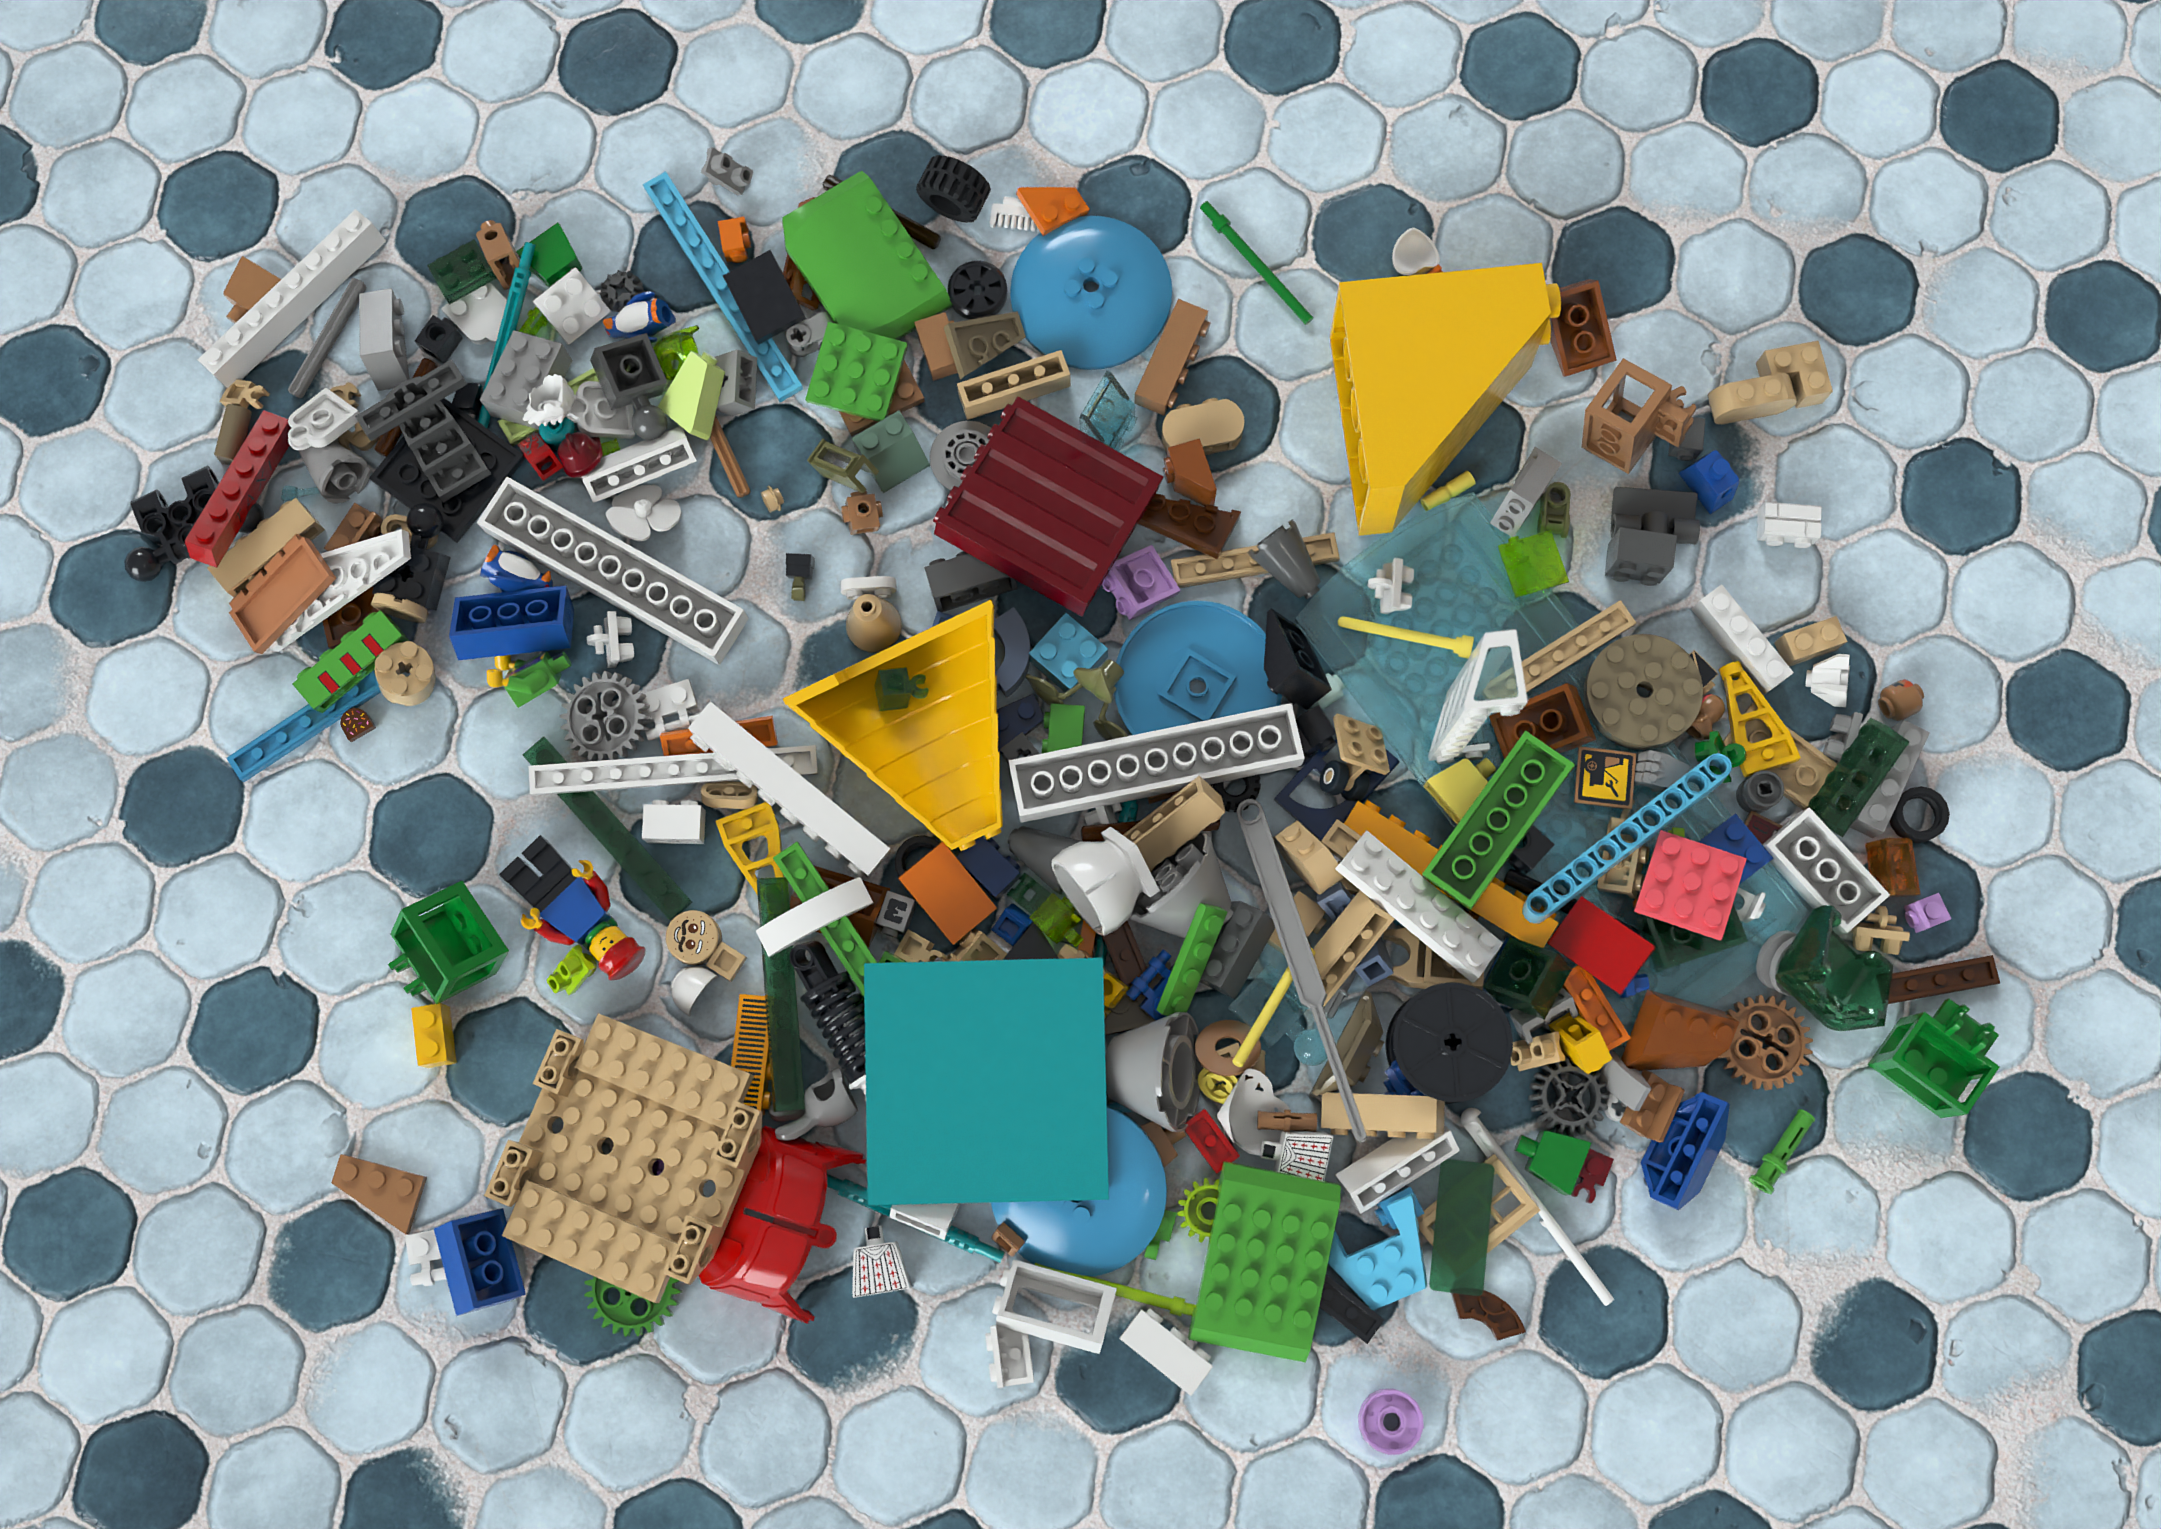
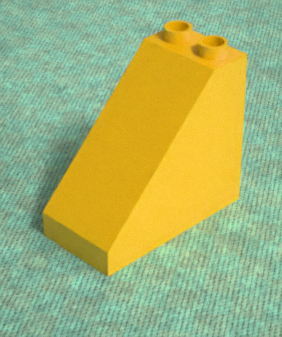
M1542 263L1339 282L1329 338L1359 536L1393 532L1532 367L1539 345L1549 344L1551 337L1550 318H1558L1560 316L1561 296L1557 283L1546 284Z

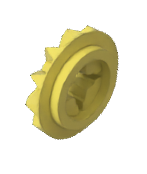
M1203 1068L1198 1075V1085L1209 1099L1224 1104L1240 1078H1236V1075H1217ZM1223 1080L1226 1082V1084L1223 1083L1216 1086L1217 1081Z

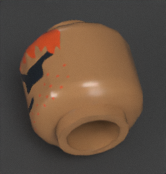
M1906 679L1899 680L1882 689L1878 705L1885 717L1901 721L1922 709L1924 693L1918 684H1913Z

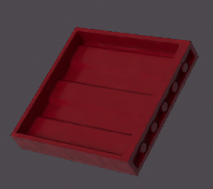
M1017 397L1012 405L1008 403L1000 417L1003 419L999 425L994 424L987 436L989 441L986 446L981 444L974 456L976 461L973 466L967 465L960 478L962 480L960 486H954L947 497L949 503L945 509L940 507L933 519V522L936 523L934 535L1074 613L1083 616L1156 495L1163 476L1028 401Z

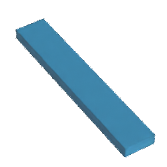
M375 670L325 712L316 711L308 704L228 756L226 759L242 782H246L340 720L343 713L348 709L358 708L381 693L375 676Z

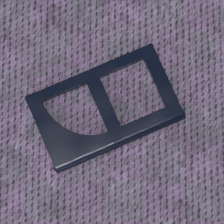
M1332 748L1324 752L1318 750L1312 759L1304 765L1274 798L1275 802L1300 822L1319 841H1322L1337 819L1345 823L1357 802L1345 800L1337 806L1318 809L1304 806L1290 798L1289 795L1313 769L1321 775L1324 766L1327 764L1323 758ZM1387 749L1386 754L1390 772L1387 775L1372 771L1369 774L1370 785L1368 792L1359 802L1363 803L1400 763L1398 758L1393 756Z

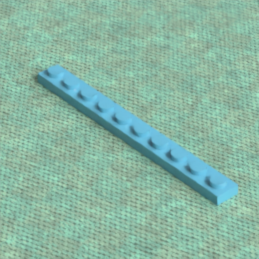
M666 171L644 183L643 187L747 352L757 357V367L779 402L781 403L803 390L802 384L774 340L770 338L759 345L755 341L723 278V275L730 271Z

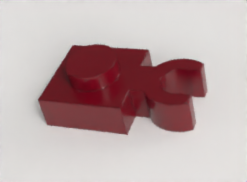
M1589 1148L1578 1176L1581 1178V1181L1575 1184L1571 1196L1577 1197L1580 1189L1583 1188L1588 1192L1586 1203H1592L1596 1197L1594 1186L1595 1184L1601 1187L1604 1186L1614 1159Z

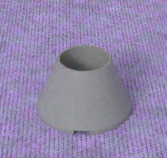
M1177 1012L1117 1035L1109 1043L1105 1056L1106 1091L1109 1098L1172 1132H1182L1188 1127V1124L1184 1123L1188 1116L1194 1117L1201 1091L1198 1085V1075L1203 1066L1196 1057L1194 1035H1199V1031L1190 1014Z

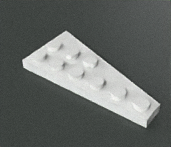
M400 529L321 553L320 555L336 579L270 646V650L281 651L410 560L409 532Z

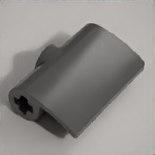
M1615 487L1611 510V538L1614 537L1620 527L1677 535L1676 543L1696 545L1700 534V522L1695 519L1698 494L1694 492Z

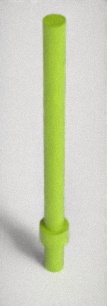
M1035 1263L1039 1267L1117 1288L1115 1296L1167 1309L1173 1315L1181 1316L1185 1314L1192 1316L1193 1308L1196 1307L1194 1304L1185 1302L1184 1298L1174 1296L1172 1299L1103 1279L1069 1273Z

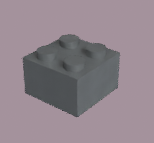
M1620 527L1608 543L1604 576H1610L1613 580L1626 582L1631 579L1638 580L1641 584L1648 586L1660 584L1674 568L1677 535Z

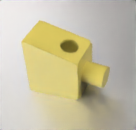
M1464 758L1428 779L1423 787L1458 825L1487 785L1488 781L1486 779L1496 772V768L1487 758H1484L1476 766L1469 759Z

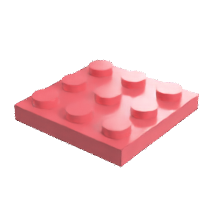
M1660 830L1634 912L1721 941L1747 858Z

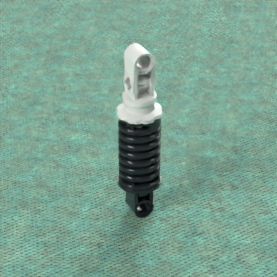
M809 941L796 945L791 949L789 958L807 990L800 997L802 1003L804 1002L809 1011L812 1010V1018L818 1019L816 1022L817 1027L824 1029L822 1036L824 1039H829L827 1045L830 1049H834V1057L840 1059L838 1064L840 1068L845 1069L844 1075L850 1084V1089L861 1088L866 1095L865 1014L861 1015L865 1011V1004L861 1003L857 1006L855 1004L861 1000V995L856 993L847 998V996L856 991V986L847 971L838 974L823 944L818 941ZM806 950L810 953V961L806 958Z

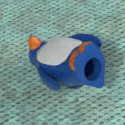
M643 292L634 296L616 316L603 319V324L609 337L627 339L647 333L650 342L655 343L657 338L651 336L674 324L676 318L665 301L661 299L651 300L655 297L654 292Z
M493 545L480 571L481 577H488L489 581L500 588L502 592L553 587L549 570L545 574L541 573L525 555L516 551H501L497 545Z

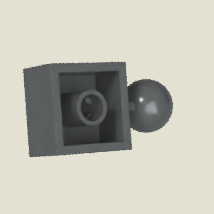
M647 333L594 348L590 361L610 409L613 410L633 404L635 408L632 416L634 432L645 440H654L662 436L667 429V417L659 407L651 405L649 399L662 395L668 382Z

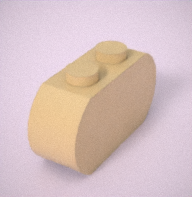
M1786 373L1727 383L1713 389L1708 394L1714 422L1720 425L1776 415L1792 408L1797 403L1790 375Z
M1211 398L1203 401L1202 404L1191 406V404L1179 405L1175 410H1171L1163 421V447L1167 452L1168 447L1200 438L1205 455L1235 449L1243 435V413L1238 405L1228 399L1218 400L1217 398Z
M1295 821L1273 837L1278 851L1289 867L1318 895H1321L1344 878L1335 869L1339 864L1328 848L1300 822Z

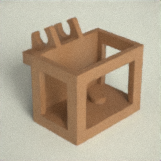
M1623 358L1585 410L1581 447L1629 474L1656 436L1676 447L1681 445L1685 439V434L1693 424L1692 415L1696 411V405L1692 404L1688 408H1683L1684 403L1682 400H1677L1678 397L1686 395L1687 391L1683 386L1671 391V384ZM1626 375L1654 390L1642 408L1623 398ZM1613 394V400L1610 403V405L1607 407V409L1603 408L1607 400ZM1622 411L1634 419L1630 423L1618 415Z

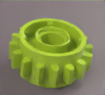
M1204 1178L1203 1186H1199L1196 1181L1193 1182L1194 1190L1192 1192L1187 1189L1183 1191L1187 1196L1186 1200H1178V1204L1184 1206L1183 1211L1177 1212V1216H1184L1185 1221L1180 1225L1181 1228L1189 1226L1188 1236L1192 1237L1195 1233L1199 1234L1198 1240L1201 1243L1204 1241L1205 1236L1210 1239L1213 1219L1208 1220L1202 1216L1201 1207L1206 1202L1217 1204L1219 1179H1216L1213 1185L1209 1184L1208 1178Z

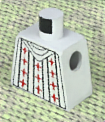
M1281 1131L1279 1143L1263 1140L1260 1158L1275 1161L1274 1171L1324 1181L1333 1136L1324 1131Z
M882 1226L864 1228L867 1246L854 1248L853 1298L912 1288L898 1242L884 1243Z

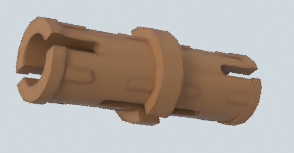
M1284 1110V1112L1258 1111L1257 1130L1316 1132L1317 1113H1291L1290 1110Z

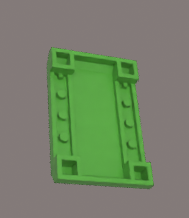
M1223 1161L1218 1185L1219 1194L1196 1307L1193 1308L1188 1339L1306 1362L1311 1350L1340 1206L1341 1185Z

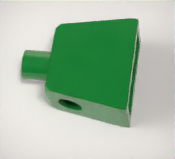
M558 222L529 242L536 245L529 270L548 287L552 286L574 267L579 272L582 270V266ZM523 247L516 251L520 259Z
M1544 1130L1539 1132L1536 1141L1521 1134L1514 1151L1529 1157L1525 1166L1527 1172L1566 1196L1572 1194L1591 1142Z

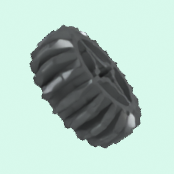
M1565 1057L1562 1065L1560 1062L1551 1064L1552 1068L1549 1065L1541 1066L1545 1075L1538 1072L1534 1074V1078L1540 1084L1531 1083L1529 1085V1088L1537 1091V1094L1528 1096V1100H1537L1538 1105L1531 1107V1111L1536 1112L1540 1110L1542 1113L1537 1117V1122L1540 1123L1547 1119L1546 1130L1549 1131L1557 1125L1556 1133L1563 1134L1566 1128V1133L1570 1137H1574L1575 1128L1580 1135L1586 1134L1585 1125L1590 1130L1595 1129L1596 1124L1593 1119L1597 1121L1604 1119L1598 1110H1608V1105L1601 1103V1099L1609 1098V1094L1600 1092V1088H1604L1607 1083L1596 1082L1601 1073L1597 1071L1587 1074L1576 1064L1573 1063L1571 1065L1569 1057ZM1570 1073L1578 1076L1582 1081L1572 1086L1565 1080H1561L1558 1074ZM1551 1082L1556 1097L1549 1106L1547 1102V1088ZM1588 1088L1590 1092V1105L1586 1112V1106L1582 1102V1095ZM1577 1090L1571 1097L1573 1103L1570 1101L1560 1104L1566 1097L1567 1092ZM1563 1108H1567L1573 1114L1576 1113L1580 1119L1577 1121H1567L1559 1118L1555 1113Z

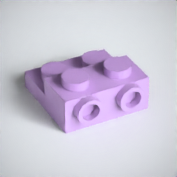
M1152 545L1116 560L1102 583L1103 588L1107 592L1111 591L1115 596L1118 612L1121 615L1126 614L1129 620L1151 611L1155 605L1177 596L1181 591Z

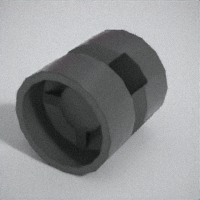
M1761 770L1751 775L1738 786L1736 800L1744 811L1748 813L1754 811L1760 814L1776 805L1782 799L1784 784L1776 773Z

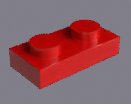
M1203 1109L1185 1123L1188 1124V1127L1184 1130L1215 1174L1222 1170L1223 1161L1232 1163L1240 1157L1206 1109Z

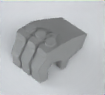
M1653 750L1637 753L1634 786H1647L1654 792L1665 791L1689 772L1690 765L1668 754Z

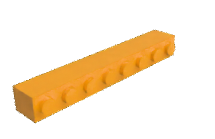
M1366 800L1365 804L1358 801L1344 824L1360 836L1368 831L1422 875L1443 845H1440L1439 849L1429 844L1431 838L1417 829L1414 834L1404 829L1405 822L1394 815H1391L1388 819L1379 814L1382 808L1369 800ZM1495 877L1471 911L1541 953L1559 924L1558 921L1554 920L1557 914H1552L1541 923L1534 924L1527 921L1522 913L1523 904L1527 896L1517 890L1514 895L1503 889L1506 883ZM1531 906L1535 912H1544L1543 906L1539 910Z

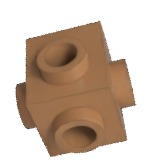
M859 491L851 493V497H847L845 501V506H841L843 522L849 523L850 535L878 531L880 528L879 518L883 517L881 502L876 501L875 494H867V491L864 494Z

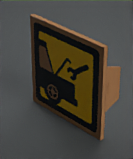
M1579 746L1574 803L1632 810L1636 753Z

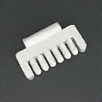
M1004 197L1003 204H992L990 226L992 228L996 227V223L998 227H1002L1005 216V228L1009 227L1010 217H1012L1010 226L1012 229L1016 228L1018 218V230L1022 229L1024 219L1025 231L1029 230L1030 220V230H1036V224L1019 198Z

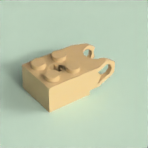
M1407 928L1389 929L1384 932L1383 940L1392 941L1397 945L1403 946L1409 954V960L1401 966H1394V973L1384 979L1393 980L1409 988L1425 989L1440 983L1455 982L1471 985L1480 990L1483 989L1484 971L1472 983Z

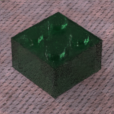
M1510 937L1485 981L1483 988L1498 1003L1545 1020L1572 969L1558 953Z

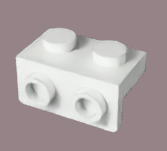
M997 1325L990 1326L991 1332L985 1333L987 1351H993L994 1363L989 1364L991 1382L997 1381V1388L1034 1383L1029 1335Z

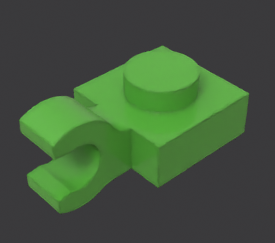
M1164 1210L1161 1224L1155 1236L1146 1247L1145 1258L1156 1260L1160 1241L1170 1242L1176 1212Z

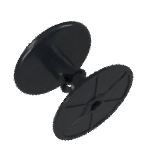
M1455 982L1440 983L1425 988L1403 1003L1390 1021L1385 1041V1051L1389 1067L1396 1060L1403 1075L1417 1090L1431 1098L1445 1101V1104L1472 1100L1490 1091L1502 1079L1508 1069L1513 1050L1511 1027L1498 1003L1476 987ZM1444 1040L1447 1043H1451V1048L1450 1046H1445Z

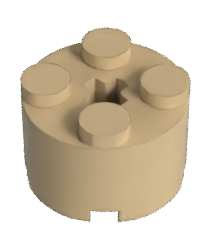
M412 641L396 643L381 652L375 660V676L381 693L388 701L405 706H414L424 702L431 695L436 681V674L430 655L422 647ZM407 672L410 673V675L406 677L402 673Z

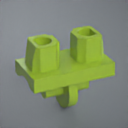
M578 944L572 947L546 981L555 994L565 990L568 995H571L579 989L587 977L594 974L597 963L592 955L582 953V947Z

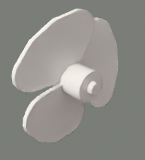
M640 485L627 489L616 496L612 501V507L606 512V519L612 529L623 537L635 541H645L651 535L650 527L662 532L670 530L675 526L681 517V509L677 501L670 499L662 500L653 505L662 496L661 488L657 485Z

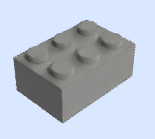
M513 330L480 401L493 417L539 430V426L536 423L530 425L528 421L523 420L524 414L528 411L526 408L530 403L529 393L532 392V388L542 385L544 378L548 375H562L565 378L573 360L562 343Z

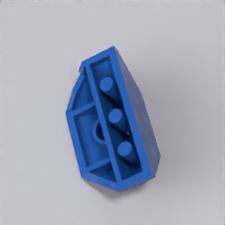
M1703 1092L1679 1104L1663 1142L1651 1140L1641 1161L1650 1197L1678 1211L1700 1193L1726 1138L1730 1104Z

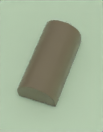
M232 404L226 405L214 455L221 464L231 465L246 440L252 412L244 407Z

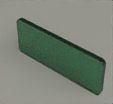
M1446 1159L1440 1163L1429 1286L1434 1291L1472 1296L1483 1294L1494 1180V1167L1491 1164Z

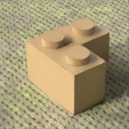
M1819 340L1765 350L1756 362L1759 377L1779 373L1790 375L1797 401L1795 404L1796 408L1822 404L1833 392Z

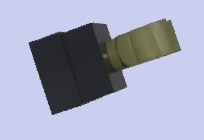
M786 553V576L794 579L791 599L794 601H805V579H812L815 558L811 554Z

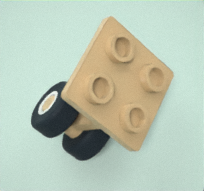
M1337 713L1333 717L1340 758L1342 761L1347 762V764L1336 760L1328 762L1320 775V788L1327 794L1336 796L1341 793L1344 799L1358 802L1365 797L1370 785V777L1367 771H1365L1366 769L1383 775H1387L1390 772L1382 730L1374 725Z

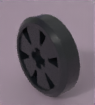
M971 261L959 266L952 273L948 282V295L952 308L960 316L969 320L994 316L999 313L1007 300V283L1003 273L996 266L985 261ZM975 286H981L982 291H980V295H974L973 290H975Z

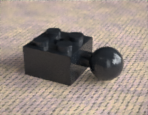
M420 503L410 509L406 518L407 527L412 533L410 541L411 559L374 584L372 594H391L395 599H407L425 608L437 611L451 557L426 550L429 538L435 537L441 531L443 516L434 505ZM411 572L414 573L413 578H409Z

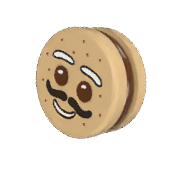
M689 910L678 914L672 919L666 930L668 950L676 959L687 965L696 966L707 963L722 942V933L717 922L706 913L697 910Z

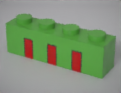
M381 610L373 612L363 620V625L356 631L352 630L345 634L337 647L328 649L319 657L320 661L312 668L307 667L302 670L292 685L314 710L323 713L375 670V660L381 652L393 644L406 642L409 639L387 614Z

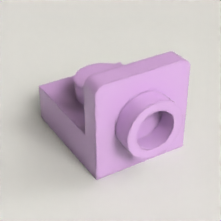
M1939 893L1904 906L1906 921L1911 928H1914L1916 933L1951 919Z

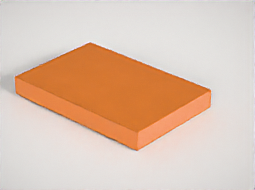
M940 842L898 877L899 881L952 945L997 909L943 842Z

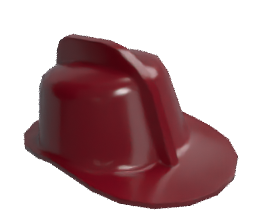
M582 432L567 433L565 435L566 438L563 439L558 447V456L568 476L572 478L582 477L595 469L601 461L603 450L600 438L590 437Z

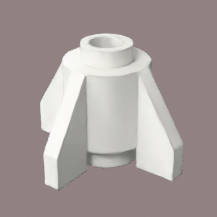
M1836 654L1814 664L1813 670H1807L1806 687H1811V693L1834 707H1846L1850 655Z

